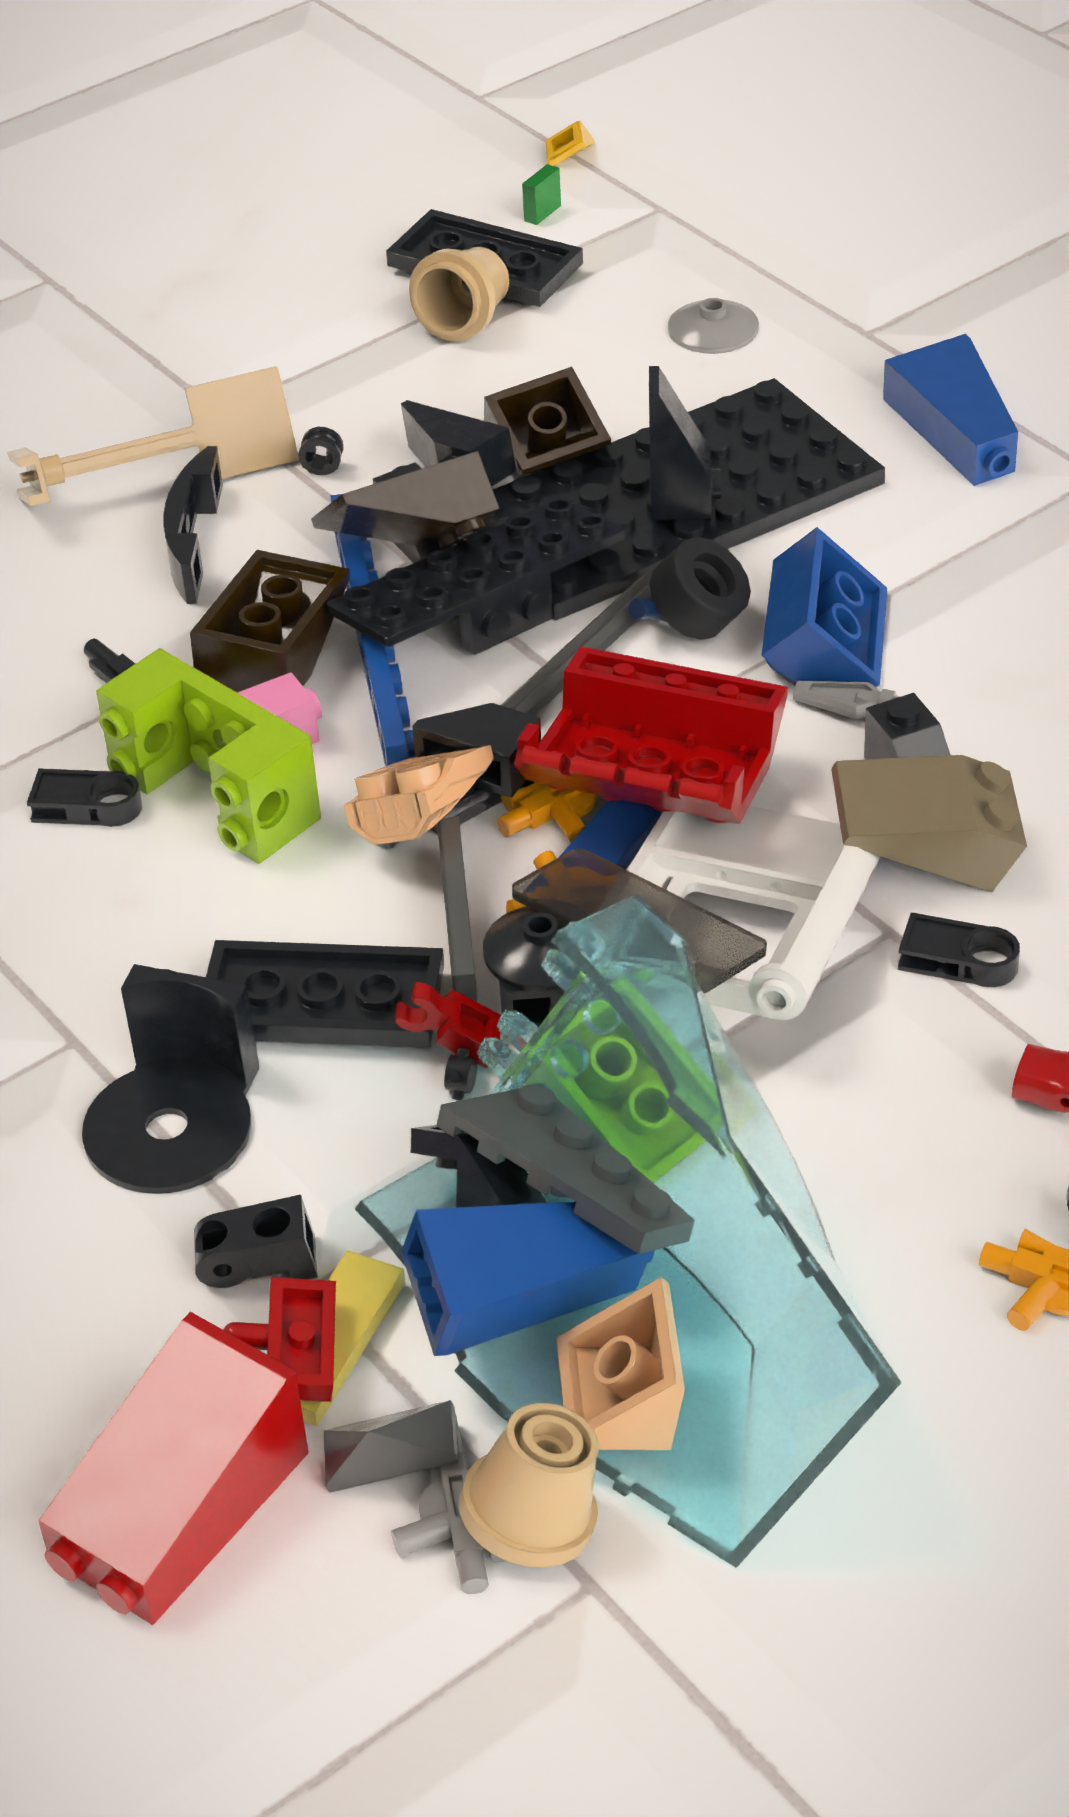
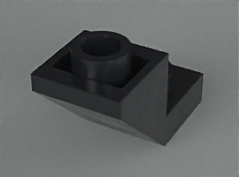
M436 1125L411 1128L410 1153L436 1157V1167L457 1169L456 1208L546 1203L541 1192L526 1183L528 1172L507 1158H505V1161L495 1164L477 1152L479 1140L463 1130L460 1134L451 1136Z

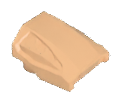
M491 745L408 758L374 770L372 773L356 777L354 780L358 795L343 805L348 826L373 845L418 838L443 819L468 792L476 780L487 770L494 759Z

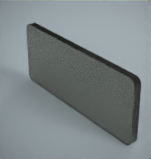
M573 849L512 884V898L537 912L553 915L559 924L694 994L708 993L766 956L767 942L762 937L585 849Z

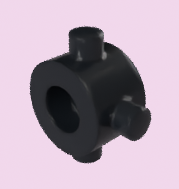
M458 1048L457 1055L451 1054L447 1061L444 1087L446 1090L453 1091L452 1099L462 1100L464 1093L470 1094L475 1085L477 1060L476 1058L469 1057L470 1050L467 1048Z

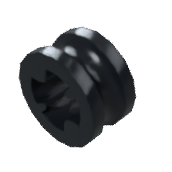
M317 426L309 429L302 438L298 453L299 462L302 467L315 475H328L337 470L344 450L341 436L328 427ZM316 446L326 448V456L316 454Z

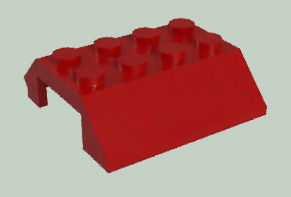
M580 646L564 670L562 710L539 744V725L527 724L517 740V754L514 765L526 780L543 783L553 789H572L599 795L601 798L609 801L625 800L649 805L662 812H683L705 817L707 820L715 823L731 822L740 824L770 768L788 696V687Z

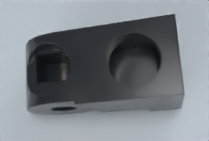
M301 1194L214 1213L201 1219L194 1228L195 1275L200 1282L207 1286L229 1288L242 1283L248 1277L253 1279L284 1272H290L291 1277L295 1279L318 1278L315 1233Z

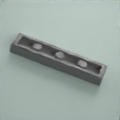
M459 817L443 818L437 823L452 987L454 991L478 1002Z

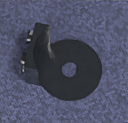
M134 964L121 986V993L136 1066L134 1071L113 1081L93 1100L83 1121L82 1140L89 1162L109 1182L135 1192L153 1194L179 1192L202 1185L212 1180L221 1171L228 1169L244 1150L249 1140L252 1119L246 1094L260 1067L247 985L223 979H213L169 969ZM176 1114L187 1121L185 1130L174 1138L157 1139L147 1132L149 1123L161 1115Z

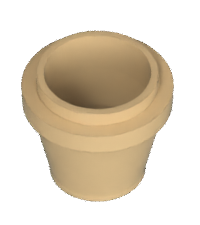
M473 247L462 251L456 249L436 251L422 259L412 272L409 282V297L412 309L419 322L436 337L452 342L468 340L487 327L493 317L495 307L507 294L509 288L508 270L502 259L495 252L487 248Z
M550 1403L529 1404L519 1408L511 1415L508 1424L488 1454L478 1459L470 1467L459 1495L461 1519L470 1535L483 1548L505 1561L521 1566L538 1568L553 1567L567 1563L584 1551L591 1539L598 1516L593 1488L599 1442L591 1425L576 1412Z

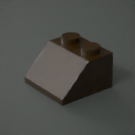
M572 366L484 396V421L509 427L517 471L515 473L523 476L611 445V437Z

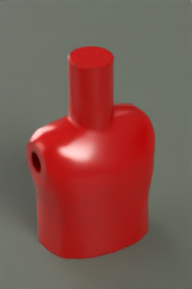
M1027 1044L1015 1074L1011 1098L1033 1103L1048 1110L1069 1113V1051Z

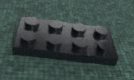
M430 209L386 250L387 266L412 274L422 259L442 249L462 251L473 247L487 248L495 252L502 259L508 270L509 288L504 298L519 301L527 306L541 307L583 264V248L434 209Z
M215 940L206 977L247 985L255 1041L430 1048L433 1030L411 1032L401 1028L395 1022L396 1005L399 1002H403L410 1007L421 1008L411 1002L412 988L416 982L428 984L440 994L445 964L443 948Z

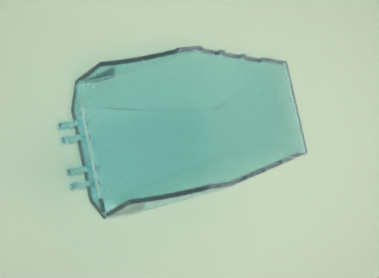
M635 894L578 922L571 921L567 927L555 934L551 941L560 950L550 949L543 958L544 962L541 966L544 968L543 971L548 976H551L553 981L565 993L539 1028L533 1022H530L528 1017H525L523 1013L517 1012V1010H505L499 1018L500 1022L496 1026L499 1028V1032L503 1034V1037L508 1038V1041L520 1053L517 1054L508 1047V1044H505L503 1040L497 1039V1037H485L479 1046L480 1049L477 1054L479 1059L483 1061V1064H486L488 1069L500 1079L490 1094L519 1089L529 1084H542L551 1090L556 1098L581 1120L590 1124L593 1130L616 1151L627 1157L632 1165L659 1189L668 1193L676 1204L695 1219L689 1242L655 1250L653 1259L650 1263H647L636 1290L455 1352L459 1365L454 1371L507 1422L516 1410L529 1404L550 1403L563 1406L556 1337L660 1277L665 1279L670 1285L685 1388L671 1450H598L595 1469L615 1481L612 1487L613 1490L624 1497L631 1492L670 1516L668 1525L737 1568L902 1382L836 1263L818 1210L800 1168L773 1114L705 997L684 937ZM436 1158L362 1199L355 1207L359 1215L385 1241L404 1266L401 1250L415 1211L417 1209L456 1208L457 1169L436 1167ZM541 1193L546 1203L575 1202L571 1198Z

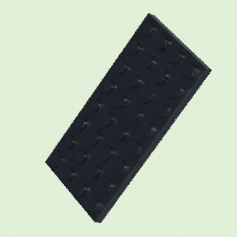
M772 378L761 381L755 386L732 395L721 397L712 403L688 412L710 447L711 469H721V499H711V519L652 520L649 427L613 441L611 445L557 463L530 475L518 477L510 483L492 489L499 509L484 519L486 527L473 533L490 530L505 523L509 517L523 515L544 506L546 501L553 498H568L573 503L596 514H601L606 519L625 527L626 538L551 573L553 620L557 621L622 594L645 572H652L686 539L701 537L713 540L726 549L732 548L885 484V467L777 379Z

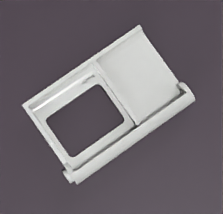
M749 806L740 824L731 822L715 823L702 816L678 811H664L576 949L577 959L587 973L605 982L616 984L621 979H624L632 988L772 1019L788 1020L797 1017L805 1009L881 856L868 853L858 847L844 845L840 824L754 806ZM691 892L706 893L790 911L794 913V916L769 963L762 965L754 972L751 981L702 971L694 966L683 967L649 959L656 947V941L661 931L668 927L687 894Z

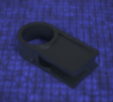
M38 768L27 800V806H30L32 810L31 823L113 827L130 823L137 818L142 811V799L137 779L131 774H125L123 771ZM111 795H127L125 799L118 802H100L103 798Z
M911 912L898 953L901 956L898 970L976 984L982 987H999L1014 980L1018 973L1020 943L1015 935L1000 927L985 926ZM982 951H995L1003 954L1007 959L996 963L978 960L973 955Z

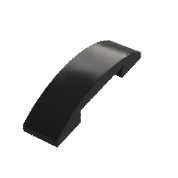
M207 446L188 462L175 479L164 507L163 527L171 576L177 591L187 604H197L203 578L198 534L193 533L197 514H217L223 487L217 446Z

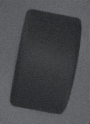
M701 537L684 540L652 571L649 582L651 599L654 601L659 615L676 631L687 637L700 640L715 637L748 606L751 594L748 576L737 558L717 542Z

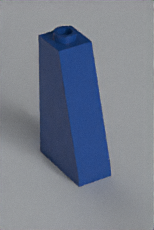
M966 333L885 360L883 400L973 486L1015 472L1018 430L976 347Z
M576 1202L417 1209L401 1254L433 1355L447 1356L636 1290L647 1263H650L653 1259L655 1250L638 1254L574 1214Z

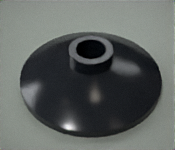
M537 904L512 910L497 919L486 932L483 940L485 964L498 980L517 989L545 992L571 986L589 974L580 965L576 949L592 923L582 914L558 905Z

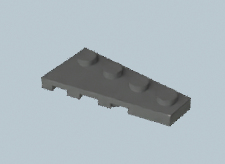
M529 1084L519 1089L441 1104L437 1127L451 1136L460 1134L463 1130L479 1140L477 1152L495 1164L505 1161V1158L514 1162L529 1172L526 1183L544 1195L552 1194L571 1198L576 1202L574 1214L634 1252L642 1254L689 1242L695 1219L676 1204L668 1193L659 1189L633 1166L627 1157L620 1154L599 1136L590 1124L581 1120L556 1098L551 1090L542 1084Z

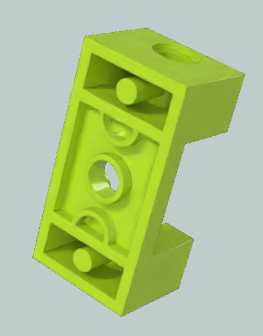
M158 648L96 690L100 711L99 724L104 732L108 753L106 761L109 770L123 771L127 775H133L139 783L140 791L148 795L195 762L199 768L211 774V792L220 809V815L217 816L219 824L217 827L218 835L224 845L231 851L240 852L260 864L321 819L311 735L165 650Z

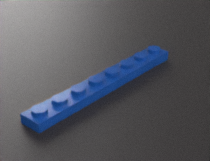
M342 494L330 495L331 502ZM334 532L341 567L350 569V579L346 590L377 580L378 574L377 570H374L370 540H367V537ZM355 629L384 764L388 766L408 758L415 757L413 730L404 731V728H410L406 696L396 697V695L403 694L398 663L389 664L395 662L394 645L386 647Z

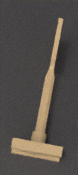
M278 366L185 387L184 390L192 419V424L189 427L59 458L58 454L39 458L36 452L26 447L8 451L7 454L10 462L20 468L26 467L27 471L19 473L21 482H30L31 485L17 489L19 499L29 506L50 502L47 487L65 483V478L193 446H197L199 452L207 446H217L222 479L298 461V451Z

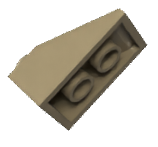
M965 755L843 760L836 761L831 768L844 845L858 847L868 853L989 892L995 890L1027 847L1011 772L994 762H982Z

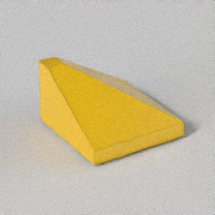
M580 120L572 123L545 141L549 165L555 166L595 144L594 138Z

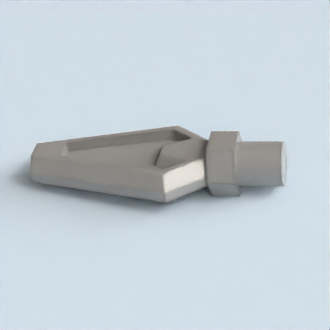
M797 681L793 691V700L856 720L865 718L867 707L901 697L897 695L895 690L882 689L880 691L868 682Z

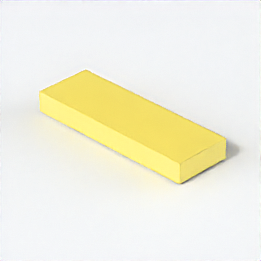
M347 1250L328 1280L336 1281L332 1401L300 1400L305 1423L314 1426L319 1425L405 1285L403 1268Z

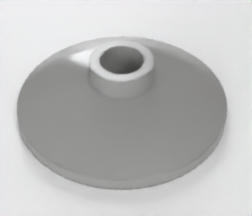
M707 298L688 303L677 309L668 321V333L676 344L690 351L707 354L726 353L740 349L752 342L759 331L758 318L750 308L741 303L720 298Z

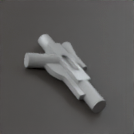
M455 1414L458 1462L429 1469L431 1484L423 1491L419 1500L420 1520L391 1530V1536L399 1557L452 1539L461 1590L466 1594H478L485 1591L489 1583L483 1548L470 1535L459 1512V1495L470 1467H467L458 1420ZM491 1553L493 1561L507 1562Z

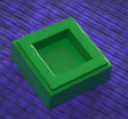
M547 164L522 183L525 222L538 225L561 207L560 168Z

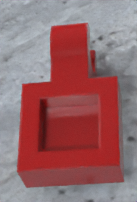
M416 982L412 988L411 1002L421 1008H413L403 1002H399L396 1005L395 1022L401 1028L411 1032L436 1030V1043L447 1048L454 1055H457L458 1048H467L470 1050L469 1057L476 1058L477 1064L487 1068L500 1054L501 1014L453 989L443 997L430 985Z

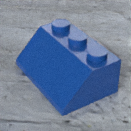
M818 527L814 528L773 559L761 656L765 658L767 664L775 672L783 673L795 684L797 681L868 682L875 687L879 686L888 587Z

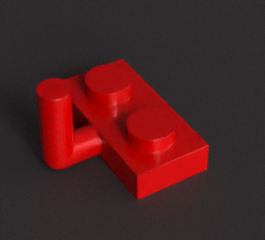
M271 1277L268 1324L231 1322L223 1330L258 1350H267V1355L295 1370L300 1400L332 1401L336 1281Z

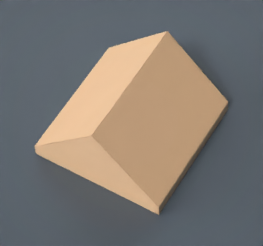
M660 1277L556 1337L563 1407L576 1412L591 1425L598 1438L599 1450H671L685 1388L670 1285L665 1279Z

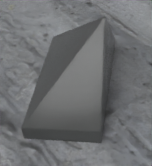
M452 1401L439 1402L324 1430L325 1486L331 1493L457 1463L455 1407Z

